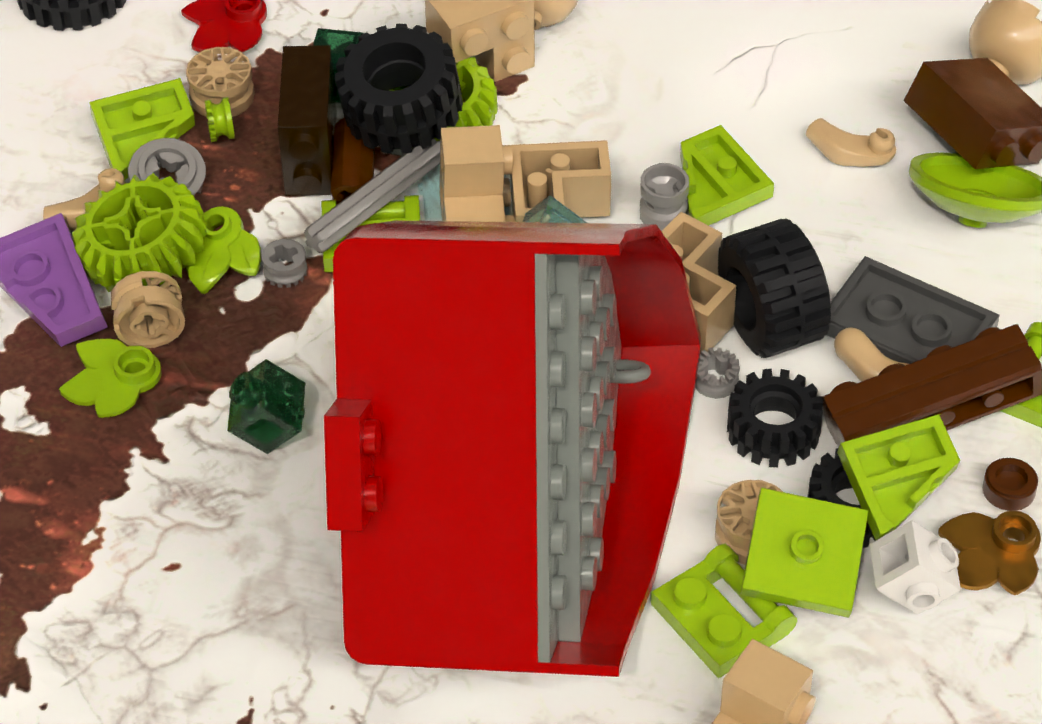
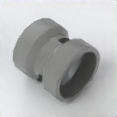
M658 163L644 170L640 183L642 196L639 210L640 219L643 224H656L662 231L680 212L685 214L688 212L686 198L689 194V176L685 170L670 163Z

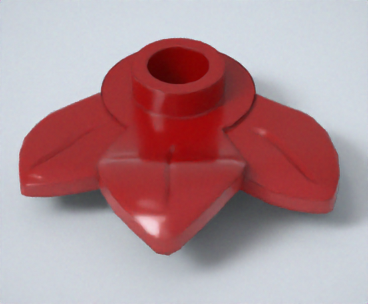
M197 0L181 10L185 18L200 26L191 43L192 49L196 52L214 47L229 46L235 50L245 52L253 48L260 41L263 34L261 24L267 17V8L263 0Z

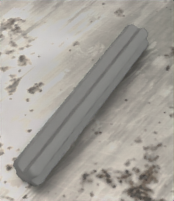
M432 139V146L422 149L421 146L413 147L411 153H405L308 226L304 231L307 239L305 241L306 245L310 249L314 248L318 253L327 251L353 229L440 164V141L437 142L435 139Z

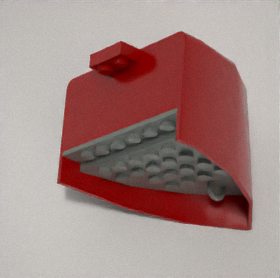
M394 220L356 227L340 242L333 256L337 399L324 415L327 530L341 531L344 644L347 653L358 663L367 665L619 677L629 645L655 582L681 480L700 359V331L681 257L656 224Z

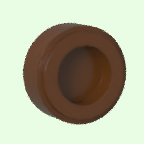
M998 459L992 462L986 469L982 486L984 496L992 505L999 509L1007 511L1022 510L1028 507L1035 498L1038 476L1028 463L1020 459Z

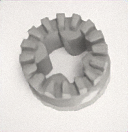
M279 239L269 243L263 249L261 256L264 266L263 274L265 280L270 281L271 285L275 286V284H278L279 288L286 285L289 288L291 283L296 286L298 285V280L302 282L304 276H307L306 252L299 242L292 239ZM281 258L282 261L286 260L287 262L293 263L285 266L283 262L279 261V259Z
M717 347L716 351L713 348H709L708 352L705 350L701 351L695 384L696 390L700 394L714 399L729 396L731 392H734V387L739 381V359H736L734 353L730 355V351L727 349L723 352L720 347ZM716 370L719 375H725V378L720 376V379L717 380V376L708 374V371Z

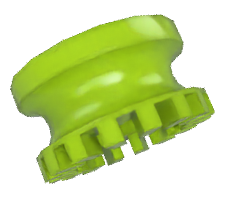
M222 98V101L218 104L212 103L211 100H205L211 142L217 141L221 135L227 136L228 139H234L229 98Z

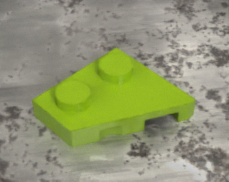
M180 78L89 102L91 115L110 168L119 170L124 175V181L129 178V162L133 154L142 145L160 138L178 139L195 126L194 112Z
M939 414L842 442L837 451L861 508L869 510L867 522L875 540L897 529L957 469L961 461Z

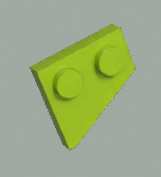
M722 125L681 142L682 169L689 176V194L687 196L689 216L709 226L773 197L774 182Z

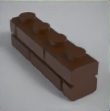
M1018 324L1004 329L998 327L988 328L980 332L972 341L956 347L949 345L937 347L926 358L907 365L901 363L889 365L878 376L857 384L849 381L837 385L830 394L822 396L825 422L838 448L842 442L938 414L946 430H950L1042 395V366L1032 347H1029L1028 341Z

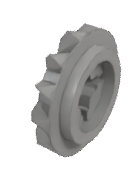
M160 138L147 142L133 154L128 167L130 181L134 174L142 181L152 173L159 178L158 163H160L162 168H166L167 171H176V183L185 184L187 189L192 192V195L201 193L206 177V166L201 154L189 143L174 138Z

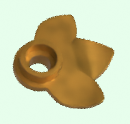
M1006 511L993 519L986 515L972 512L950 519L938 530V535L941 538L947 539L960 551L958 554L959 566L957 570L961 588L977 591L989 588L999 582L1007 592L1012 595H1018L1034 584L1039 570L1034 556L1040 547L1041 534L1035 521L1026 513Z

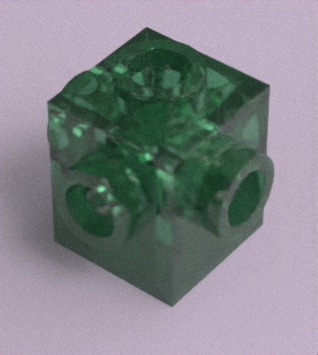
M267 359L250 371L241 373L232 382L229 390L231 401L227 431L264 453L269 454L302 431V421L305 415L304 397L306 383Z

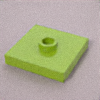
M761 488L758 495L740 595L849 618L853 608L869 510Z

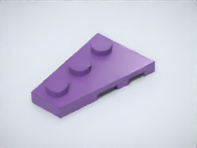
M59 213L0 238V287L62 347L103 330L108 326L81 259L74 248L75 245L62 213Z

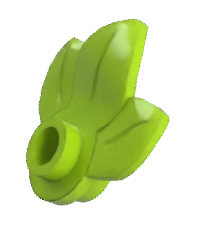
M223 206L211 208L204 212L202 216L206 223L207 235L203 238L204 250L195 254L196 265L182 267L186 268L188 277L201 294H206L227 272L229 267L240 274L256 276L261 265V247L258 239L244 230L239 214L235 210ZM223 225L221 229L213 231L218 226Z
M94 339L76 344L77 353L86 369L63 384L59 390L64 398L76 405L91 406L95 404L96 413L99 418L117 416L133 407L140 393L152 389L159 382L162 374L160 361L149 349L143 346L127 347L117 339Z

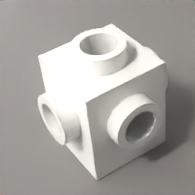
M913 520L869 544L876 590L914 613L920 614L930 610L940 602L961 591L957 570L959 557L953 545L947 539L938 537Z

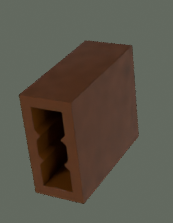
M988 58L926 61L922 63L903 101L974 169L1039 163L1042 159V107Z

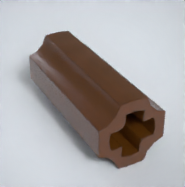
M345 118L339 120L334 127L331 195L332 200H336L337 205L374 178L375 148L370 149L364 146L362 139L356 140L351 134L350 127H347Z

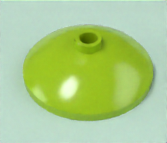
M926 153L914 157L910 162L908 172L915 186L938 207L958 215V221L964 225L984 228L987 227L988 222L1009 223L1042 212V177L1024 168L1014 165L974 169L958 153Z

